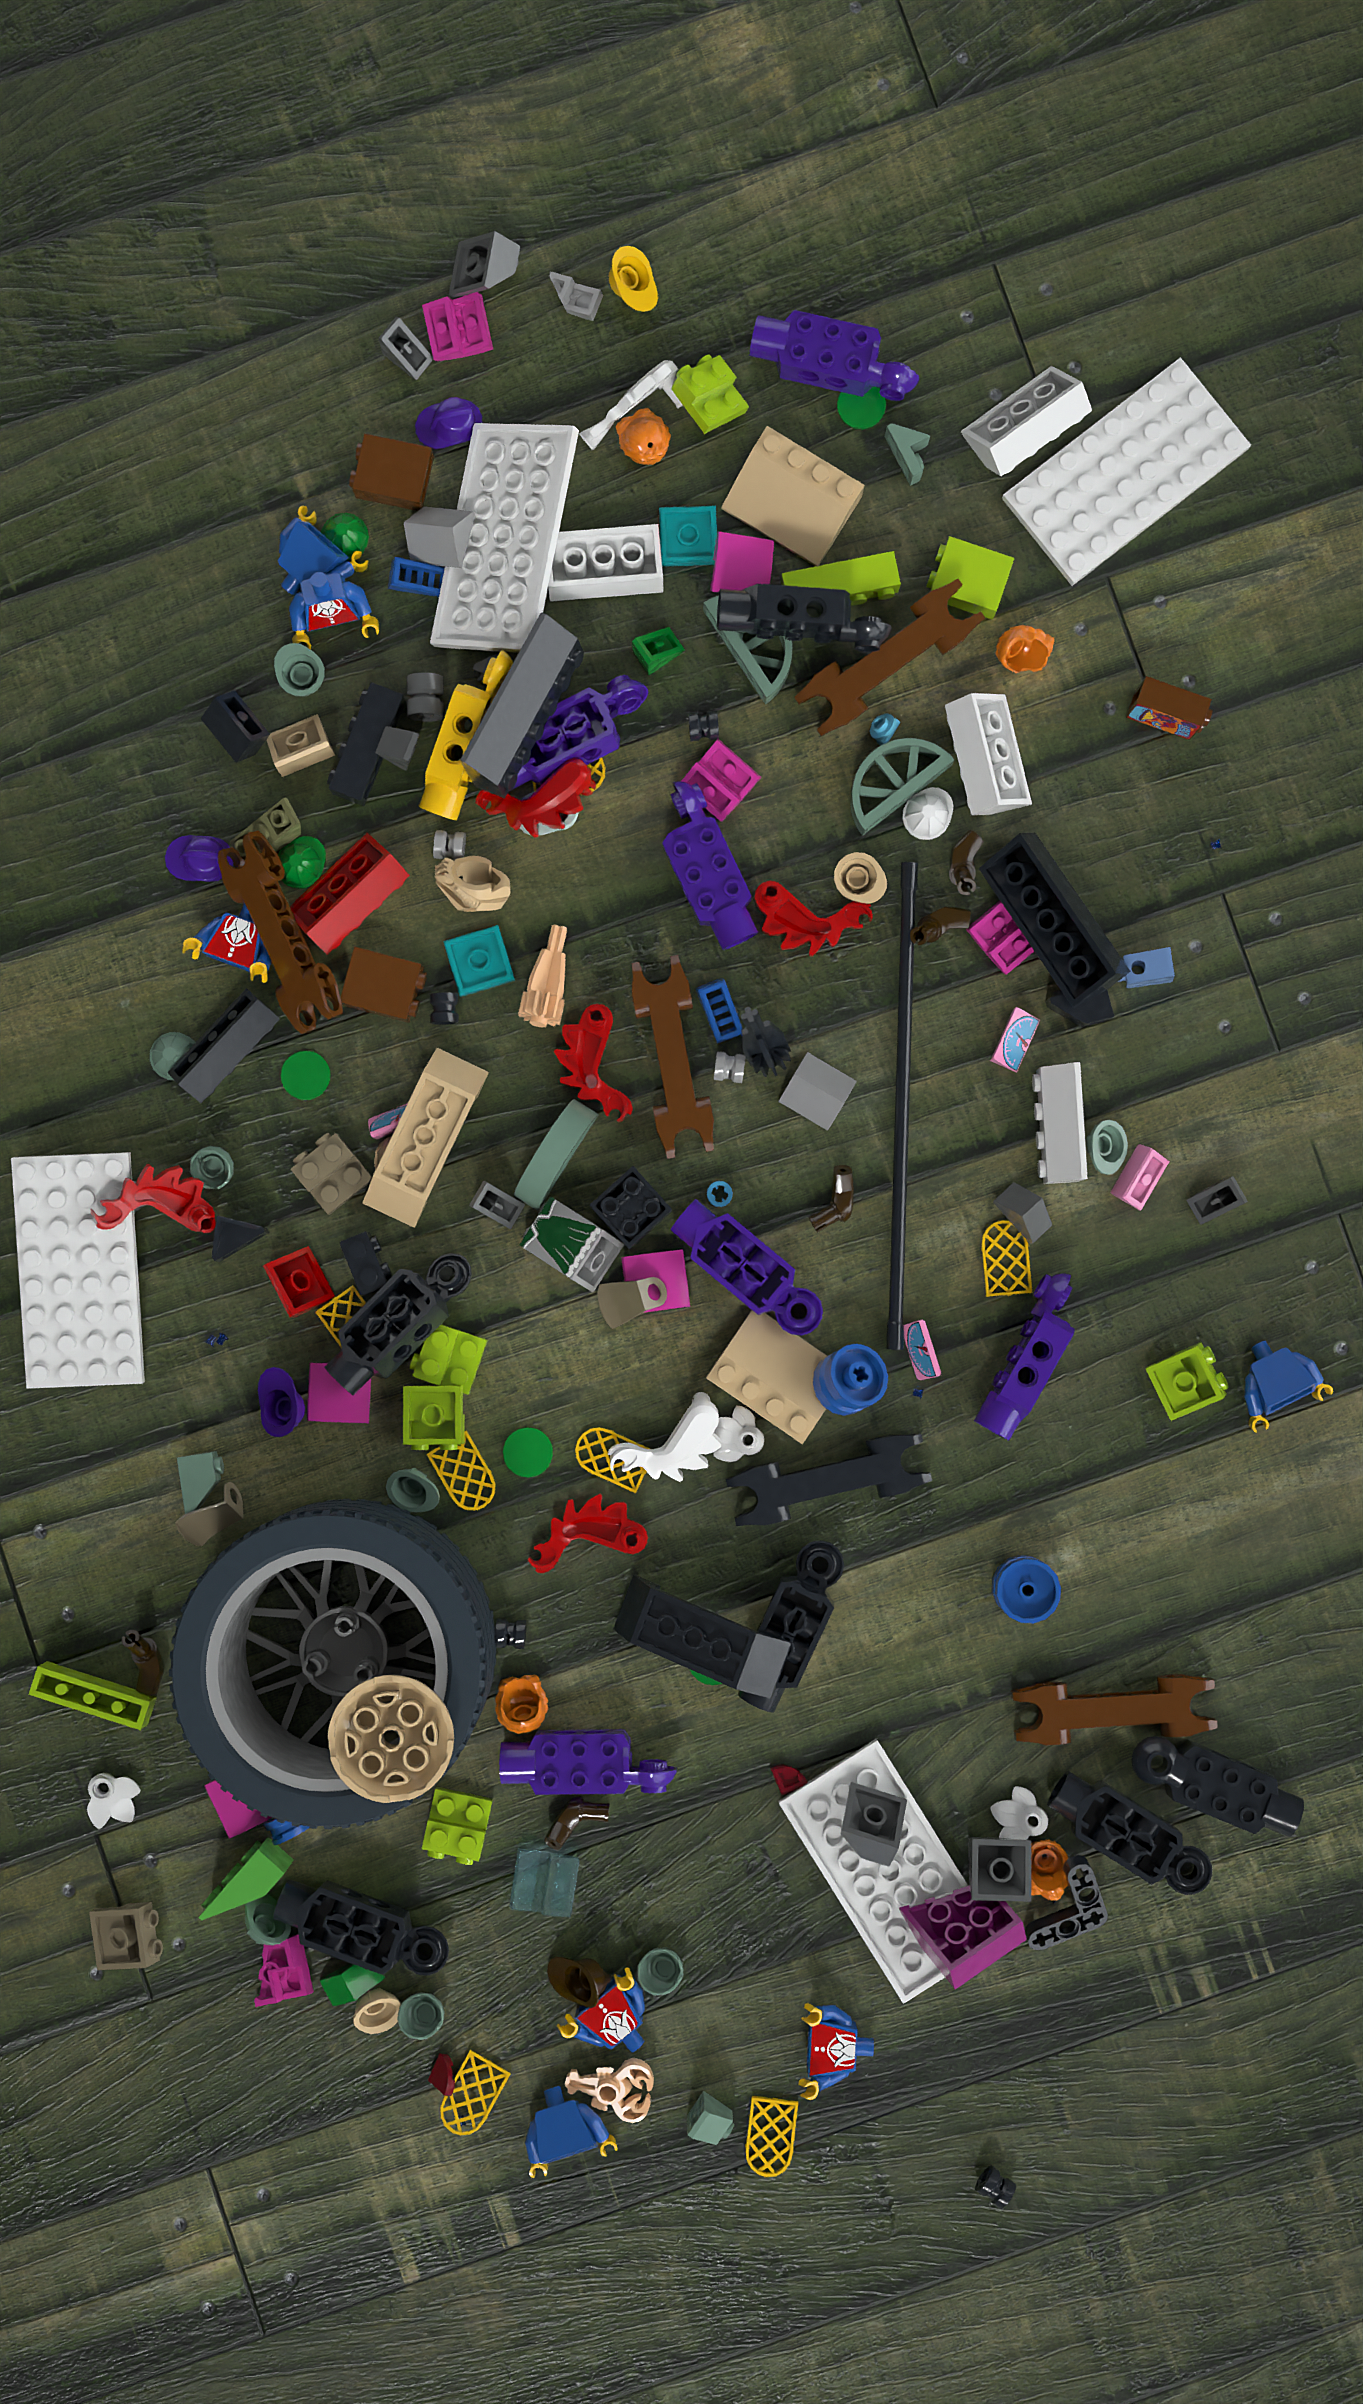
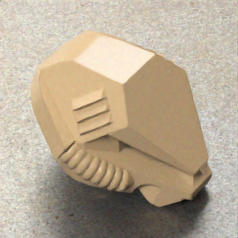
M467 856L455 859V861L445 858L438 865H435L436 884L459 911L498 910L502 908L510 895L509 878L501 871L493 868L492 862L484 857Z

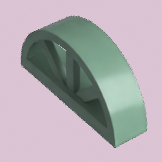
M718 596L705 601L703 604L704 613L766 705L779 693L786 682L792 659V641L786 640L785 636H779L783 647L784 661L753 655L750 651L769 639H760L755 636L744 644L742 641L744 632L718 631ZM760 666L781 670L772 684Z
M916 738L893 740L871 752L859 767L850 794L852 817L861 835H865L949 769L954 762V758L938 745ZM899 752H910L906 784L884 757ZM918 753L935 760L916 775ZM876 763L897 790L860 785L866 772ZM859 796L885 799L868 814L863 815Z
M573 1099L561 1113L522 1175L514 1196L539 1211L599 1114Z

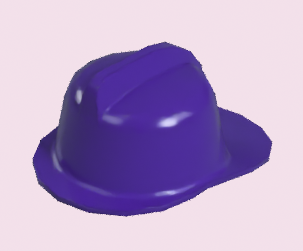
M450 397L443 400V402L425 408L419 414L415 424L416 434L420 442L433 449H441L471 440L474 423H483L482 414L479 408L471 401Z
M181 836L172 841L167 848L165 854L166 867L178 879L205 882L219 881L222 879L218 864V852L230 847L222 839L212 836ZM227 856V861L233 867L232 859Z
M277 1367L266 1369L258 1382L261 1421L268 1434L280 1438L288 1435L302 1421L305 1414V1403L301 1395L296 1392L293 1380L286 1371Z

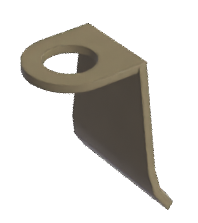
M656 1277L639 1281L600 1284L598 1288V1302L601 1313L606 1323L612 1329L627 1323L649 1309L663 1305L667 1298V1290L664 1283ZM650 1284H655L659 1288L660 1297L658 1300H652L649 1297L648 1287Z
M232 1482L226 1483L224 1485V1502L189 1512L179 1518L175 1524L181 1536L195 1546H203L213 1535L243 1519V1501L238 1488ZM230 1489L236 1496L237 1504L231 1498Z

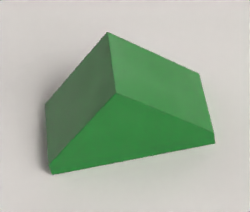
M670 627L636 637L632 641L633 654L648 675L685 651Z
M349 1963L321 1978L319 1981L332 2006L356 2001L368 1990L385 1979V1976Z

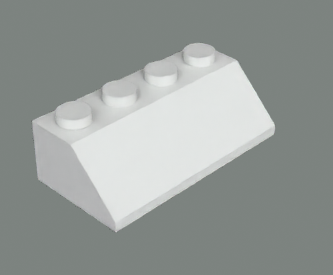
M1050 366L964 428L961 433L986 468L1002 476L1012 471L1017 464L1027 457L1034 455L1038 449L1049 441L1058 438L1060 433L1080 422L1085 415L1092 411L1083 383Z
M658 524L559 532L548 584L550 601L663 592Z
M971 693L946 704L947 722L951 729L954 741L953 746L957 754L960 776L964 782L967 804L971 815H991L1031 805L1032 801L1006 695Z
M1080 1062L1040 1067L1036 1070V1074L1032 1076L1033 1091L1038 1092V1103L1034 1104L1035 1120L1040 1122V1132H1036L1037 1149H1041L1042 1160L1038 1161V1176L1043 1178V1184L1070 1183L1088 1179Z

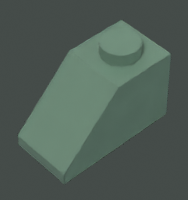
M217 1451L177 1458L185 1514L200 1509L220 1482V1474L224 1473V1463L222 1457H218Z
M705 2091L702 2092L687 2115V2135L692 2139L717 2145L721 2138L726 2139L734 2127L732 2110Z

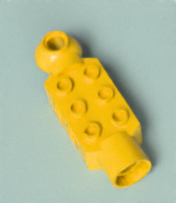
M504 650L500 651L497 658L492 657L487 665L483 677V684L487 685L486 691L467 684H458L454 689L425 772V790L419 804L420 808L457 821L468 790V783L472 782L460 760L458 761L455 758V750L461 746L464 754L513 664L512 659ZM468 719H471L473 727L467 733L464 725Z

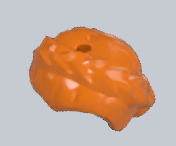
M649 408L639 409L633 416L624 417L617 423L616 430L619 435L621 449L634 462L643 465H653L656 462H660L665 456L671 434L662 418L655 415ZM649 442L652 443V447L650 448L648 447Z
M1026 625L1014 626L1004 632L999 638L995 654L1003 667L1012 672L1019 673L1020 671L1027 670L1037 672L1046 666L1055 640L1054 637L1045 634L1042 629H1034Z
M524 1675L520 1678L509 1677L500 1681L495 1698V1711L498 1721L507 1730L517 1734L528 1733L538 1729L549 1710L547 1705L548 1699L541 1687L539 1677L537 1675Z
M1041 1840L1031 1843V1895H1041L1047 1900L1057 1901L1068 1886L1063 1871L1068 1855L1061 1845L1055 1841Z

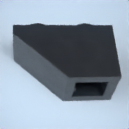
M1061 990L1052 992L1053 997L1045 1001L1049 1009L1080 1027L1094 1025L1114 1018L1107 990L1076 1008L1071 1006Z

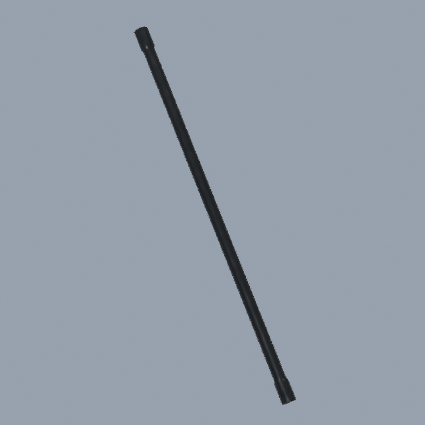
M916 862L901 863L900 889L902 892L889 1321L887 1323L886 1349L904 1350L903 1304L914 943L910 939V932L915 928L916 890L918 886V863Z

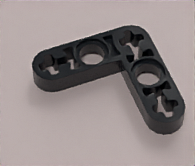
M1072 1856L1066 1860L1063 1866V1871L1075 1904L1036 1919L1025 1927L1026 1939L1032 1949L1039 1951L1097 1929L1107 1921L1108 1913L1094 1872L1084 1856ZM1080 1868L1083 1877L1078 1879L1076 1870ZM1092 1888L1091 1893L1087 1896H1079L1083 1889ZM1066 1920L1073 1921L1069 1927L1059 1928L1062 1922Z

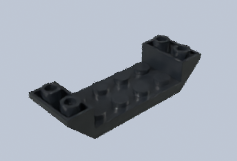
M633 1575L613 1630L638 1647L731 1688L772 1698L793 1642L767 1631L759 1633L660 1590V1585Z

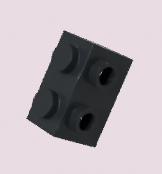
M235 690L215 697L201 717L204 724L236 763L256 755L270 735Z
M365 1231L339 1242L361 1296H368L379 1291L393 1276L388 1263H383L379 1252L382 1251L376 1235L372 1236L370 1232Z

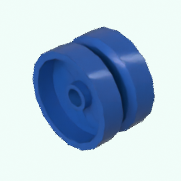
M860 1344L846 1345L828 1355L818 1363L813 1375V1387L818 1400L832 1413L843 1416L855 1414L876 1403L883 1397L888 1383L886 1366L878 1353L868 1346Z
M1017 1555L1006 1559L997 1567L992 1578V1594L996 1604L1010 1618L1020 1623L1034 1624L1045 1620L1056 1610L1060 1601L1061 1586L1056 1573L1047 1564L1032 1556ZM1030 1585L1031 1589H1027V1594L1024 1595L1022 1592L1023 1587Z

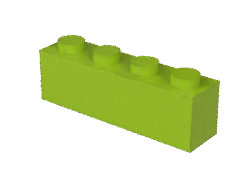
M894 551L786 572L781 575V585L846 590L850 593L851 605L863 604L867 602V599L878 597L879 600L892 598L895 596V593L899 592L901 585Z
M48 1661L37 1667L28 1694L138 1730H142L148 1725L157 1696H149L136 1691V1689Z

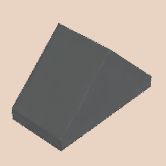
M395 317L378 338L383 355L415 380L419 378L434 360L433 356L399 317Z
M386 726L375 753L407 771L417 746L419 734Z
M1234 1176L1224 1178L1186 1200L1200 1225L1248 1202Z
M483 1181L469 1206L511 1229L525 1204Z
M1012 1183L993 1201L1030 1244H1033L1052 1226L1043 1198L1016 1183Z

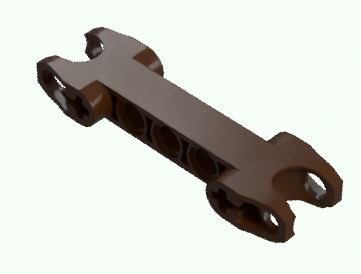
M959 579L932 590L914 603L910 609L917 620L883 643L879 651L871 652L845 672L837 661L831 663L817 673L806 687L794 697L798 704L816 696L825 697L830 702L832 714L817 729L821 737L839 727L848 725L867 711L869 708L862 699V696L935 644L942 656L962 643L968 634L985 619L981 611L964 620L955 619L949 614L947 608L948 600L963 585Z
M259 831L249 832L243 836L246 860L233 847L222 849L218 852V864L222 880L228 894L235 902H245L282 983L275 990L279 1005L294 1028L301 1034L316 1029L317 1020L314 1013V1005L321 1015L327 1019L343 1014L338 985L327 965L315 963L278 881L284 878L285 871L278 854ZM253 840H255L259 844L260 853L255 847ZM227 856L232 859L234 867L227 861ZM326 999L332 1003L333 1010L329 1008ZM300 1012H301L302 1015L304 1016V1018H305V1020H306V1022H307V1025H305V1024L301 1021L300 1016H299Z
M678 955L670 956L671 976L667 982L660 985L651 984L646 981L640 962L631 963L633 973L632 998L636 1019L651 1017L666 1104L652 1107L657 1133L664 1146L667 1160L675 1158V1137L685 1129L694 1130L699 1133L706 1152L714 1151V1118L710 1097L695 1098L679 1011L693 1009L689 982L684 974Z
M1181 1673L1157 1676L1158 1690L1068 1695L1067 1683L1058 1681L1039 1682L1027 1687L1011 1690V1699L1013 1701L1034 1703L1039 1710L1038 1719L1033 1725L1014 1730V1739L1016 1741L1043 1745H1060L1071 1742L1070 1729L1160 1723L1161 1736L1187 1737L1217 1729V1720L1213 1717L1193 1715L1190 1709L1191 1699L1196 1693L1215 1688L1214 1679L1210 1677L1189 1676Z

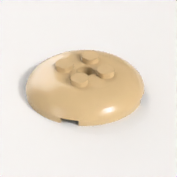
M383 1675L368 1679L349 1691L340 1701L332 1715L328 1729L330 1759L340 1779L351 1790L364 1798L381 1803L414 1799L428 1791L438 1782L450 1762L454 1747V1729L450 1714L440 1697L428 1686L415 1679L400 1675ZM387 1730H396L400 1736V1742L397 1744L388 1743L385 1740L384 1733Z

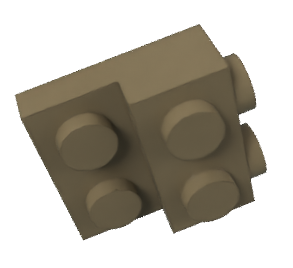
M326 1133L315 1142L318 1147L310 1154L307 1151L299 1154L293 1160L295 1166L291 1168V1171L328 1215L342 1206L372 1180L371 1174L337 1133L332 1136Z
M152 1902L127 1903L121 1907L96 1908L89 1912L97 1970L147 1968L160 1961L159 1957L163 1951V1944L156 1937L155 1927L158 1924L159 1916L157 1911L152 1909Z

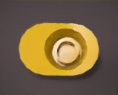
M624 246L619 248L614 253L612 267L609 272L611 289L631 308L642 312L652 310L657 304L658 293L648 259L643 252L635 247Z

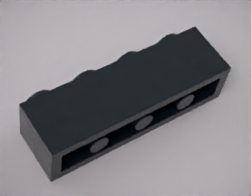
M372 682L368 690H363L359 700L360 711L358 716L354 715L350 721L348 731L351 732L347 742L341 744L338 752L340 761L336 769L332 768L327 780V784L330 785L329 790L333 795L365 806L384 759L375 753L385 727L396 728L406 704L403 694Z
M246 988L168 1071V1074L179 1086L202 1103L206 1097H209L215 1091L220 1082L234 1071L235 1066L253 1051L255 1045L265 1034L274 1028V1025L280 1018Z

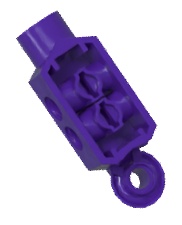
M695 1199L676 1220L670 1230L692 1248L690 1258L757 1315L773 1310L778 1324L784 1331L792 1335H805L818 1327L823 1314L820 1299L815 1293L806 1288H795L793 1286L795 1269L727 1213L717 1217ZM795 1304H803L807 1308L808 1312L804 1319L796 1320L791 1316V1308Z
M1060 1273L1053 1276L1045 1274L1040 1280L1033 1294L1034 1297L1038 1298L1031 1311L1034 1318L1031 1321L1027 1320L1022 1327L1020 1335L1023 1338L1019 1345H1013L1006 1356V1360L1009 1362L1005 1370H999L991 1384L994 1386L993 1391L990 1390L973 1420L1010 1441L1019 1423L1031 1412L1074 1335L1075 1329L1068 1322L1052 1314L1054 1309L1059 1311L1063 1307L1071 1293L1072 1287L1068 1285L1071 1278L1070 1274ZM1036 1342L1041 1346V1353L1038 1357H1035L1032 1353L1033 1345ZM1024 1367L1027 1371V1378L1021 1383L1018 1379V1372Z

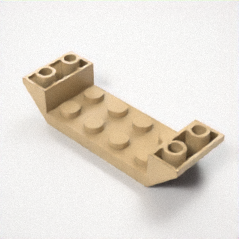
M436 1048L372 1177L363 1204L409 1226L416 1227L427 1204L426 1201L467 1115L489 1074L488 1071Z

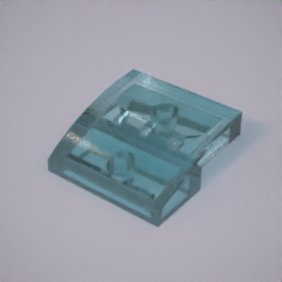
M518 1848L509 1907L512 1910L540 1912L545 1916L571 1917L580 1859L558 1853Z

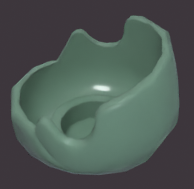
M204 1147L198 1150L191 1158L190 1173L192 1177L199 1178L204 1183L203 1187L205 1189H220L232 1178L234 1162L229 1153L221 1147Z
M667 1947L654 1948L638 1964V1981L642 1988L650 1994L666 1995L672 1992L681 1982L684 1971L683 1962L676 1952Z
M419 1992L413 1994L400 2005L397 2017L400 2030L409 2038L427 2039L442 2027L445 2011L441 2001L432 1993Z

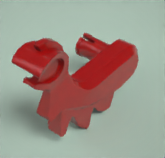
M573 758L564 762L527 799L520 800L509 794L502 798L481 790L476 797V804L486 810L489 815L505 813L509 825L514 830H518L522 824L530 835L537 838L539 836L538 823L552 829H564L565 824L561 819L560 813L569 815L582 811L584 807L579 795H591L593 792L589 787L595 790L596 783L591 778V770L588 765L580 759ZM489 801H491V807L486 809Z
M776 881L763 882L755 891L754 899L756 906L766 916L761 931L770 936L787 934L781 944V950L795 949L807 942H811L808 954L810 957H813L818 952L825 940L828 941L831 947H835L844 929H862L863 924H860L858 920L860 915H867L869 922L873 919L872 910L869 908L871 905L856 901L845 905L832 916L819 918Z
M593 1004L585 1009L579 1024L563 1025L562 1027L564 1040L571 1049H555L554 1053L560 1063L571 1071L573 1075L561 1077L560 1083L575 1088H582L577 1095L580 1100L600 1101L606 1117L610 1116V1112L613 1109L619 1110L621 1113L620 1118L617 1119L619 1123L626 1118L627 1114L631 1116L633 1107L626 1095L609 1087L599 1077L598 1068L613 1026L612 1012L605 1005Z
M146 1164L136 1183L129 1177L125 1178L121 1195L117 1199L100 1201V1204L106 1208V1212L103 1215L99 1216L92 1208L90 1209L93 1218L98 1222L95 1225L102 1230H108L121 1224L131 1211L141 1205H151L195 1232L209 1233L214 1230L216 1225L213 1207L200 1197L204 1183L199 1178L194 1177L184 1178L179 1181L183 1172L179 1165L167 1168L153 1178L154 1168L150 1164Z
M599 1493L590 1498L579 1512H576L574 1500L569 1499L563 1521L557 1517H553L551 1520L550 1540L534 1546L535 1550L541 1552V1559L535 1561L529 1556L528 1561L536 1568V1572H548L557 1564L566 1546L577 1538H583L624 1553L636 1554L642 1551L647 1544V1531L640 1523L627 1518L626 1502H615L602 1510V1494Z

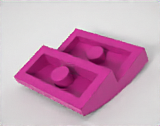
M479 292L454 300L447 296L422 305L432 355L435 361L457 359L493 350L483 297Z
M718 531L710 590L712 592H719L720 589L742 590L756 584H770L774 541Z
M716 740L681 782H686L690 785L697 783L707 803L705 808L722 822L756 785L761 776L722 741Z
M1000 900L966 929L980 948L1005 975L1034 952Z
M683 1249L621 1257L624 1281H639L656 1277L666 1287L667 1298L664 1304L645 1312L690 1307ZM650 1284L648 1287V1295L652 1300H658L660 1297V1290L655 1284Z
M310 1363L307 1421L369 1423L371 1378L353 1396L327 1372L324 1367L328 1363Z
M216 1780L204 1785L229 1839L272 1818L270 1816H267V1818L261 1816L260 1811L256 1809L251 1811L240 1800L237 1802L232 1799L233 1795L228 1791L224 1792L221 1790V1785Z

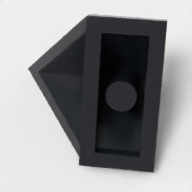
M217 1216L212 1258L216 1262H221L270 1232L266 1227Z

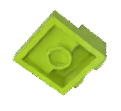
M706 355L697 363L696 367L691 368L690 365H686L676 374L677 379L671 390L704 434L745 414L749 408L748 404L733 386L737 377L720 355L713 359L710 355Z
M441 1324L423 1342L420 1354L414 1353L409 1368L414 1370L412 1377L438 1386H463V1393L469 1395L488 1340Z
M1201 1342L1146 1367V1371L1171 1421L1224 1399L1226 1396L1225 1389L1229 1388L1226 1378L1222 1372L1216 1373L1212 1363L1216 1362L1215 1356L1209 1346L1204 1348Z
M403 1386V1445H411V1450H429V1445H440V1450H458V1445L465 1444L463 1386Z
M436 1787L422 1849L428 1850L427 1855L432 1858L443 1859L445 1854L455 1856L456 1862L460 1864L472 1865L473 1860L479 1861L493 1799Z

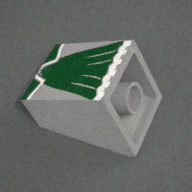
M552 1197L541 1206L538 1217L532 1226L524 1232L523 1240L519 1244L591 1292L595 1291L624 1246L623 1243Z

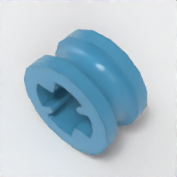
M724 1181L712 1183L707 1190L708 1201L715 1207L726 1206L732 1199V1188ZM717 1186H723L724 1192L728 1194L726 1200L722 1198V1202H716L715 1196L711 1194L714 1188L718 1190Z

